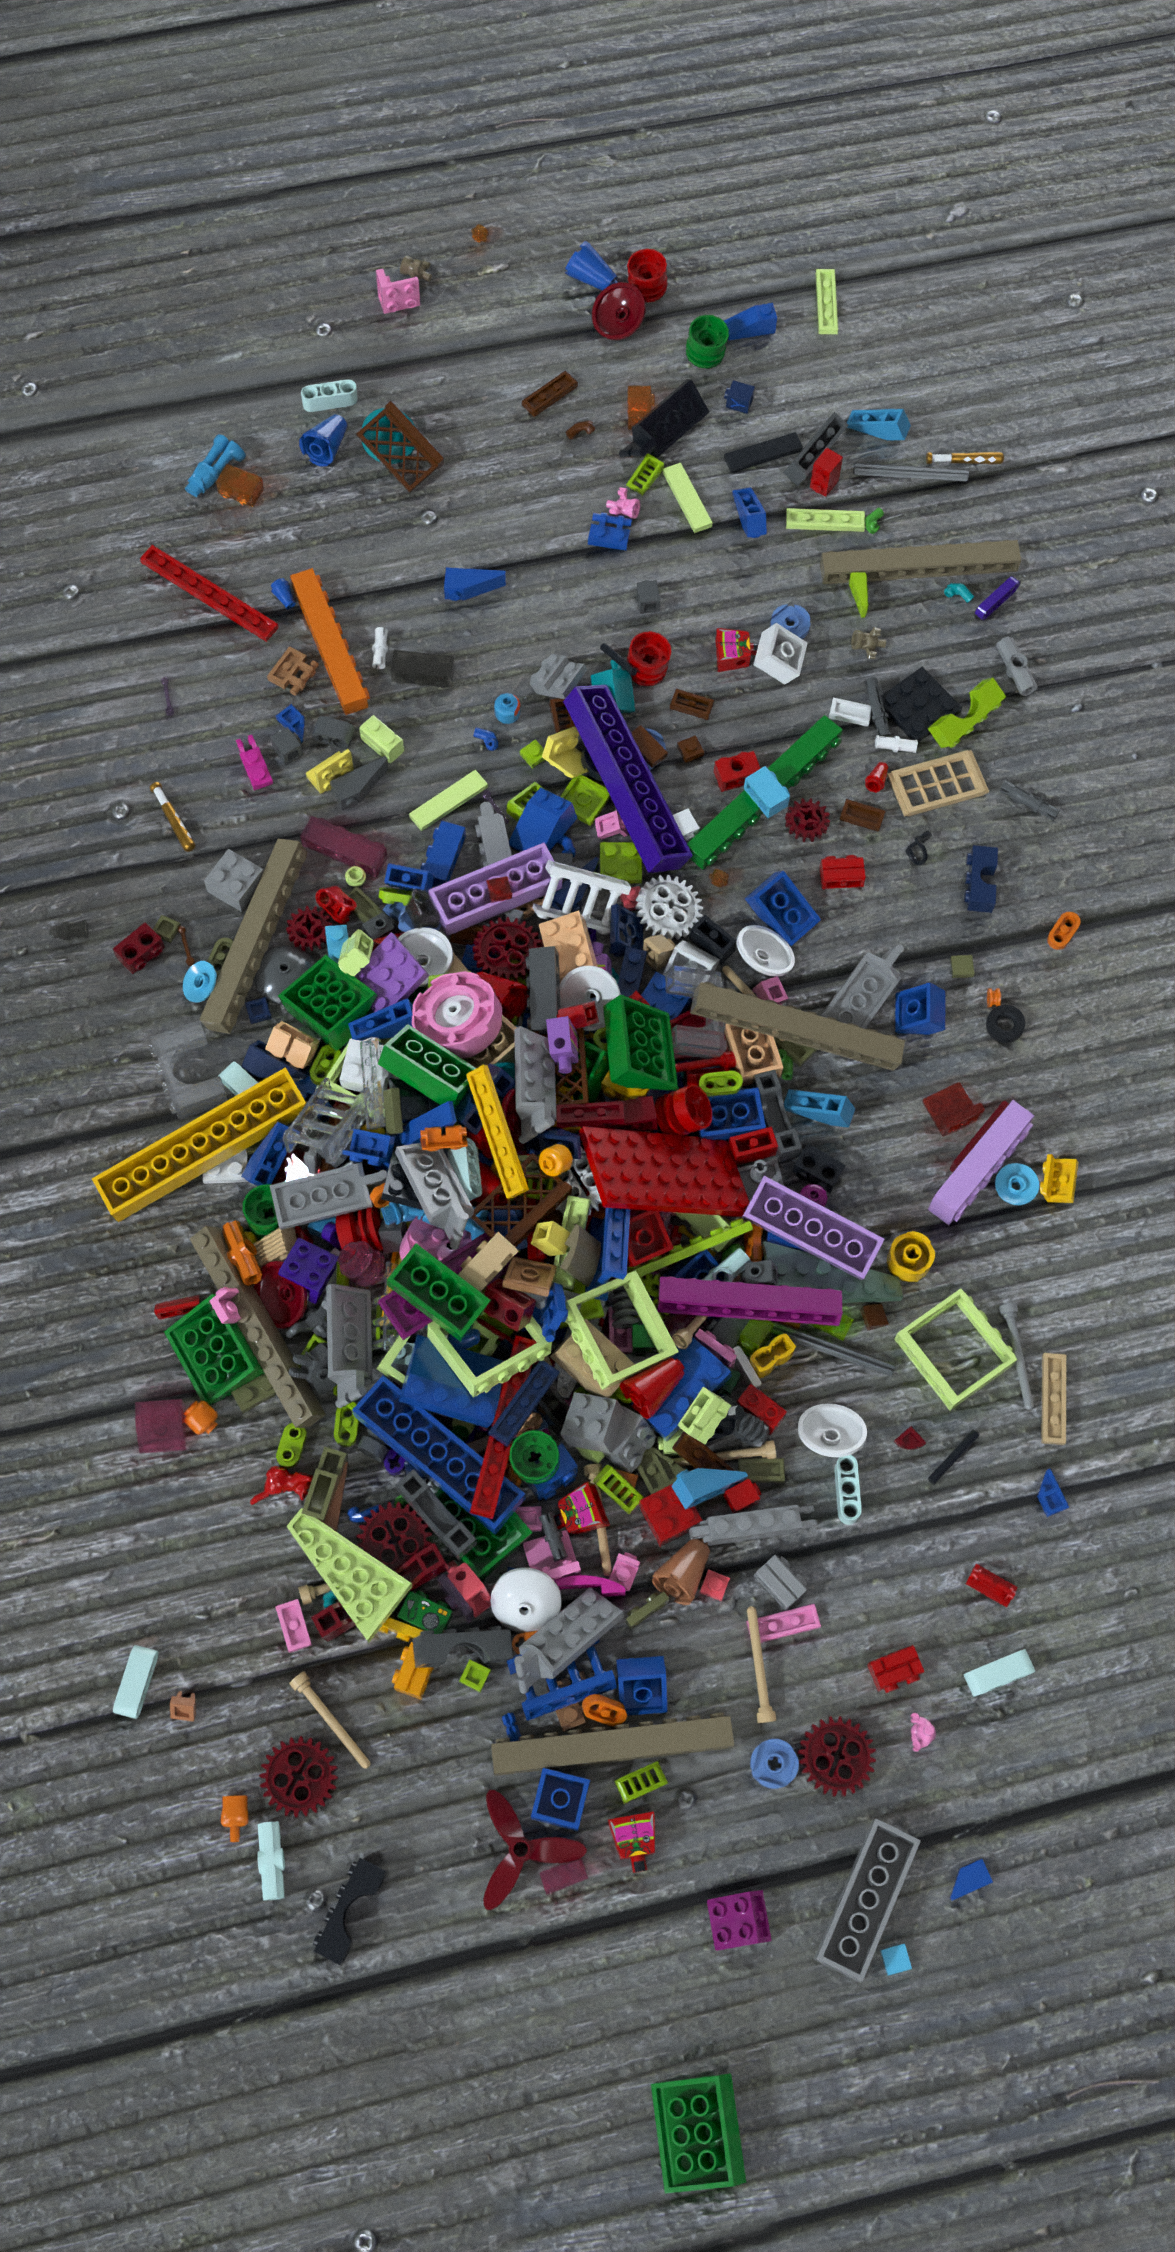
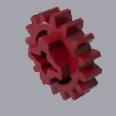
M802 798L800 804L794 801L793 807H788L785 815V827L789 828V834H796V840L799 837H803V842L807 838L814 842L815 836L821 839L822 833H827L830 820H828L830 813L825 812L826 806H819L820 801L814 804L812 803V798L808 802H805L804 798Z
M306 906L305 911L298 908V914L292 913V920H287L288 927L286 931L289 934L290 942L294 941L295 947L301 945L303 951H305L306 947H310V950L313 951L314 946L321 949V943H326L325 926H332L330 916H325V910L318 912L317 906H314L313 910Z

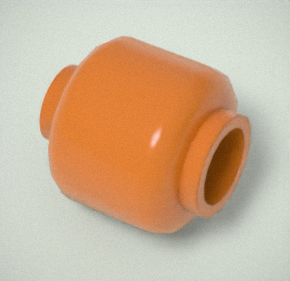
M194 1401L183 1413L185 1415L184 1423L197 1435L204 1432L209 1434L218 1425L215 1422L218 1413L206 1401H200L199 1403Z

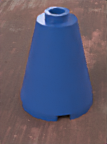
M584 241L580 245L581 251L574 252L565 268L567 270L565 272L566 275L602 291L606 287L618 283L616 281L617 275L588 241Z
M334 414L301 436L299 439L301 452L303 455L307 454L310 457L309 461L311 463L326 467L334 461L347 430L345 419L340 415Z

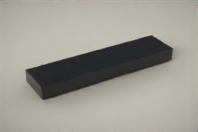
M794 432L725 453L724 460L730 472L733 473L798 453L803 449L797 433Z

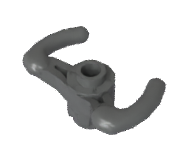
M327 1293L324 1295V1300L318 1309L313 1306L304 1315L306 1317L305 1321L295 1323L286 1331L285 1336L287 1338H292L298 1332L313 1331L322 1339L327 1336Z

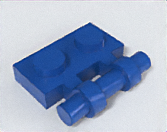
M601 512V514L593 513L592 521L600 523L599 525L591 524L588 545L626 551L630 530L623 529V526L631 527L632 519L625 518L623 515L618 517L611 516L604 512ZM606 523L616 524L617 527L606 526Z
M555 1282L551 1287L549 1296L544 1300L545 1307L542 1308L540 1314V1321L543 1325L542 1335L547 1342L554 1341L556 1330L561 1322H565L568 1316L563 1285Z

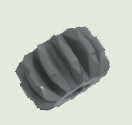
M744 1412V1417L736 1420L732 1434L748 1445L761 1447L763 1442L766 1441L770 1430L762 1420L750 1413Z

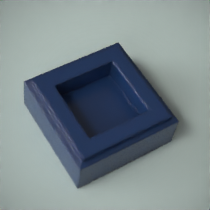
M266 997L245 1002L251 1024L272 1019Z

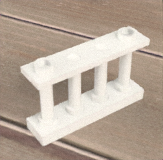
M548 860L545 868L550 874L551 880L543 904H533L532 908L537 916L542 919H549V917L555 919L570 914L579 885H582V883L589 884L591 890L582 916L586 921L587 927L596 929L600 934L608 935L611 927V905L616 904L618 897L622 894L629 895L631 890L629 883L625 880ZM566 878L570 879L571 885L562 911L550 908L559 880ZM604 888L610 890L611 894L602 921L591 919L599 890L601 891Z

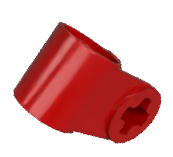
M330 886L316 892L317 904L333 920L340 924H347L350 913L357 907L356 902L348 897L338 886Z

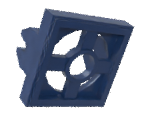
M619 904L611 905V946L609 947V954L614 953L615 957H623L626 947L643 950L644 924H640L643 918L637 917L635 913ZM627 925L631 929V936L627 932ZM620 930L625 936V942L620 938ZM632 938H635L634 944L631 946Z

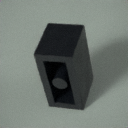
M706 915L690 931L689 940L703 951L720 959V965L735 952L737 940Z

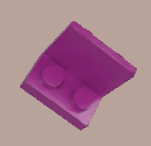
M763 1890L707 1900L716 1951L772 1941Z

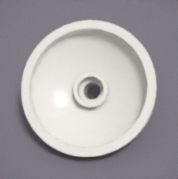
M759 925L746 926L739 932L736 941L737 948L743 960L751 968L767 976H784L791 971L795 963L794 953L789 944L778 933Z
M415 928L398 937L420 964L423 962L427 963L422 967L429 976L447 974L453 962V950L445 935L432 928ZM428 978L419 987L428 986Z
M596 966L575 968L560 983L561 1009L593 1001L590 998L591 993L596 995L595 1005L599 1022L583 1027L584 1031H595L605 1027L603 1006L621 994L619 986L612 975Z
M837 1404L813 1406L801 1415L798 1422V1434L802 1442L812 1451L827 1457H844L854 1454L863 1447L867 1437V1428L863 1419L853 1410Z
M524 1567L510 1570L496 1581L491 1592L490 1602L495 1617L503 1626L518 1633L540 1630L559 1614L561 1594L557 1584L546 1573L534 1568ZM521 1607H527L528 1610H522Z

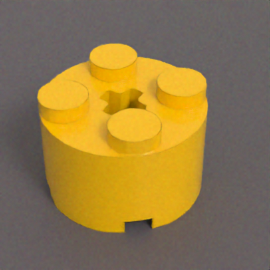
M915 1231L896 1237L887 1254L889 1272L906 1282H918L925 1277L935 1259V1250L928 1237Z

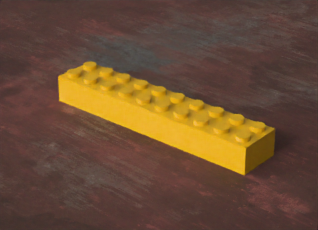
M285 1067L93 1177L92 1181L111 1216L120 1222L264 1139L277 1121L288 1125L311 1112Z

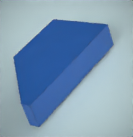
M291 704L277 714L276 719L285 728L288 727L292 734L295 732L301 743H303L305 717Z
M1047 1469L1037 1498L1046 1516L1050 1517L1068 1509L1069 1505L1051 1469Z
M983 1859L959 1869L952 1893L950 1894L951 1901L993 1883Z

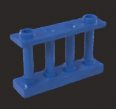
M606 1208L603 1219L592 1217L589 1234L601 1242V1251L595 1275L589 1287L585 1286V1292L608 1283L611 1277L622 1280L626 1277L630 1209ZM608 1292L595 1299L607 1301Z
M599 1640L586 1650L595 1673L593 1677L585 1680L581 1679L576 1663L573 1661L567 1666L572 1680L571 1685L561 1688L558 1687L556 1678H545L550 1691L541 1696L535 1694L533 1685L529 1687V1691L525 1693L527 1699L521 1703L527 1721L583 1701L589 1695L602 1694L617 1688L613 1671L606 1672L602 1668L594 1646L600 1643ZM521 1654L513 1656V1659L507 1660L511 1675L516 1673L514 1659L517 1656H522Z

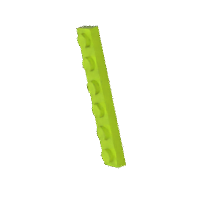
M739 1218L730 1222L731 1226L728 1228H715L709 1231L710 1235L702 1238L701 1235L689 1240L690 1244L683 1247L681 1244L673 1246L674 1249L670 1250L669 1253L662 1256L659 1255L635 1267H627V1274L636 1270L639 1277H642L753 1230V1227L749 1220Z

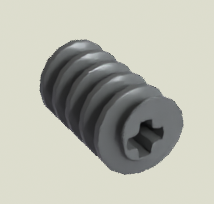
M620 1286L612 1290L614 1294L612 1301L615 1303L612 1306L614 1312L612 1315L614 1320L612 1326L616 1329L632 1328V1325L640 1324L641 1320L634 1318V1316H638V1313L624 1287Z

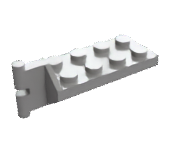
M899 944L884 953L881 958L867 952L821 1014V1017H832L839 1022L853 1023L865 1029L901 979L892 965L903 952L904 947Z
M519 1026L514 1030L516 1111L521 1120V1136H519V1141L525 1144L536 1137L538 1133L544 1132L555 1124V1062L550 1056L548 1038Z
M421 1143L397 1146L395 1154L430 1224L445 1230L451 1242L450 1247L454 1250L458 1249L467 1221L473 1216L474 1209L444 1150H422Z
M361 1162L270 1185L280 1230L373 1207L370 1193L376 1186L385 1183L387 1172L381 1170L377 1173L365 1175Z
M329 1284L326 1286L328 1378L337 1384V1400L335 1405L338 1408H342L365 1396L367 1390L364 1384L373 1382L370 1290Z
M589 1587L519 1646L522 1656H517L514 1662L520 1692L523 1694L527 1693L529 1687L540 1678H555L624 1618L623 1611Z

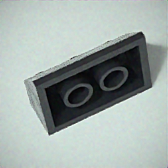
M389 1080V1088H399L402 1124H407L411 1120L440 1106V1104L403 1080Z

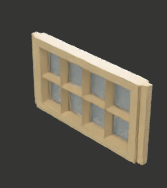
M972 750L962 751L887 773L904 817L989 793Z

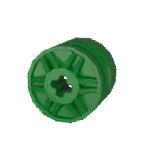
M702 315L692 321L688 332L686 356L693 365L709 369L716 367L722 362L728 342L729 329L721 318L714 315Z
M271 1184L259 1185L253 1188L243 1201V1214L251 1232L259 1240L279 1228L270 1189Z
M531 1430L522 1433L514 1440L510 1448L509 1458L513 1471L519 1479L528 1484H541L549 1481L559 1468L560 1455L557 1444L550 1435L542 1431ZM535 1453L536 1456L541 1455V1457L539 1458V1464H535V1462H529L532 1459V1454Z

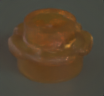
M477 224L476 227L471 229L472 238L476 242L487 241L486 238L489 232L484 226Z
M714 869L709 878L712 879L711 883L714 886L722 887L728 884L729 875L722 870Z

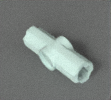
M738 1248L717 1267L712 1268L702 1280H716L717 1273L722 1271L724 1273V1280L722 1282H732L735 1277L745 1270V1263H751V1260L741 1248Z
M279 1821L258 1824L260 1850L258 1851V1868L262 1877L263 1901L285 1898L283 1877L285 1858L283 1848H281Z

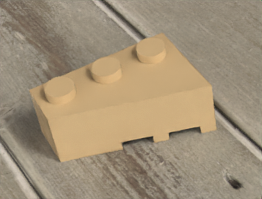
M497 1232L489 1242L484 1240L477 1247L476 1251L478 1254L473 1259L469 1256L460 1265L463 1270L458 1275L481 1292L519 1250Z

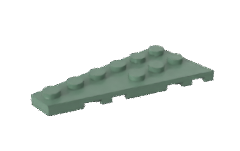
M766 1241L762 1243L764 1261L772 1260L778 1267L779 1286L787 1285L789 1287L841 1290L842 1303L901 1301L903 1298L900 1280L897 1276L869 1269L865 1278L860 1280L810 1253Z

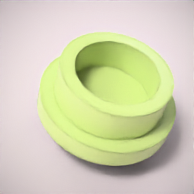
M358 866L349 868L345 874L346 882L353 887L361 886L366 881L365 871Z

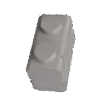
M775 1554L756 1571L754 1577L777 1603L787 1611L807 1592L808 1589L805 1587L807 1583L799 1574L795 1576L790 1571L791 1565L784 1557L781 1556L779 1558Z

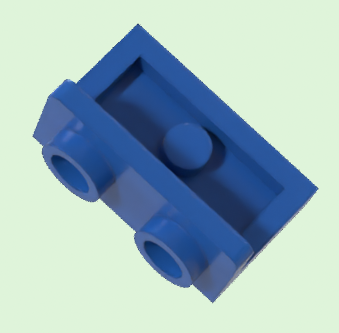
M354 1129L350 1151L343 1150L342 1154L350 1156L349 1160L363 1162V1159H367L368 1164L381 1166L382 1162L390 1163L395 1136Z

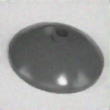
M295 946L275 947L267 951L262 958L260 968L254 977L256 988L261 996L266 997V1000L269 1002L283 1005L278 995L311 968L315 961L309 953ZM283 967L288 968L286 971H281Z

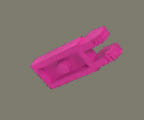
M251 734L248 736L249 745L252 747L251 750L245 751L243 742L240 739L236 740L243 766L255 791L272 785L273 780L261 751Z

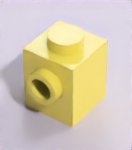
M554 1221L537 1223L531 1244L548 1256L566 1254L568 1246L565 1245V1242L570 1232Z

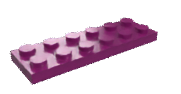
M483 1233L440 1262L458 1275L463 1270L460 1265L469 1256L473 1259L478 1254L476 1251L477 1247L484 1240L489 1242L491 1238L486 1233ZM510 1261L486 1285V1287L498 1278H501L504 1275H506ZM394 1290L378 1300L379 1305L402 1340L410 1337L433 1321Z

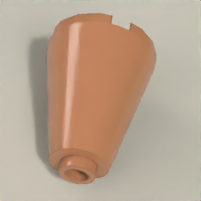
M703 1539L689 1540L654 1572L652 1583L661 1593L664 1591L667 1596L670 1594L675 1597L674 1602L678 1604L690 1605L694 1600L710 1554L709 1545L704 1543Z

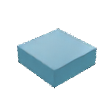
M905 1944L880 1950L887 1976L912 1969Z

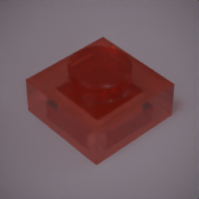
M507 876L486 880L491 903L512 899Z

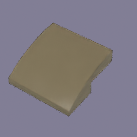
M575 1224L565 1242V1245L570 1250L560 1268L581 1284L589 1287L599 1263L601 1242L581 1226Z

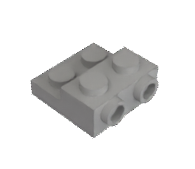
M551 654L542 661L539 671L531 676L530 685L537 695L565 699L586 673L587 668L584 664L569 662L566 656Z

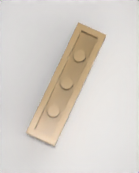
M1043 1353L1041 1443L1066 1444L1065 1354Z

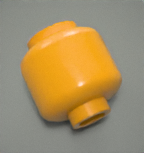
M561 1144L552 1145L544 1149L539 1156L541 1170L551 1177L567 1172L573 1162L571 1152Z

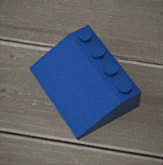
M417 1335L399 1402L488 1428L494 1421L502 1383L493 1386L489 1392L485 1393L484 1391L473 1398L429 1338ZM452 1345L476 1377L504 1362Z
M692 1338L691 1344L686 1349L677 1347L679 1352L672 1357L673 1359H678L685 1368L683 1370V1378L656 1414L649 1419H645L666 1441L680 1429L677 1426L703 1387L716 1393L732 1377L731 1371L695 1338Z

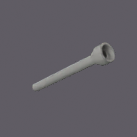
M1017 1303L1003 1304L999 1306L1000 1315L1007 1321L1013 1353L1017 1358L1015 1363L1024 1406L1027 1410H1032L1034 1404L1015 1320L1018 1313Z

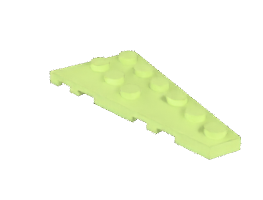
M301 1508L287 1525L288 1530L369 1643L412 1588L411 1582L317 1518L302 1514L303 1509Z

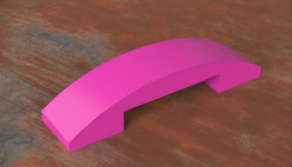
M577 1575L554 1580L559 1590L591 1587L601 1588V1596L603 1597L625 1596L624 1586L601 1577Z

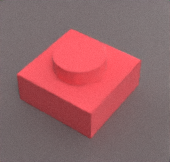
M640 886L632 887L629 895L622 894L620 896L623 907L629 911L637 910L635 906L638 903L636 898L639 895Z
M708 1569L700 1593L722 1601L730 1578Z

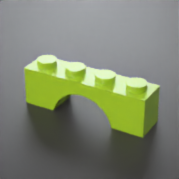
M993 677L982 680L969 692L971 705L969 712L964 718L948 714L941 716L928 728L941 748L956 746L961 741L959 738L971 733L976 723L983 722L987 719V714L990 711H994L1002 705L1001 701L1006 698V695Z

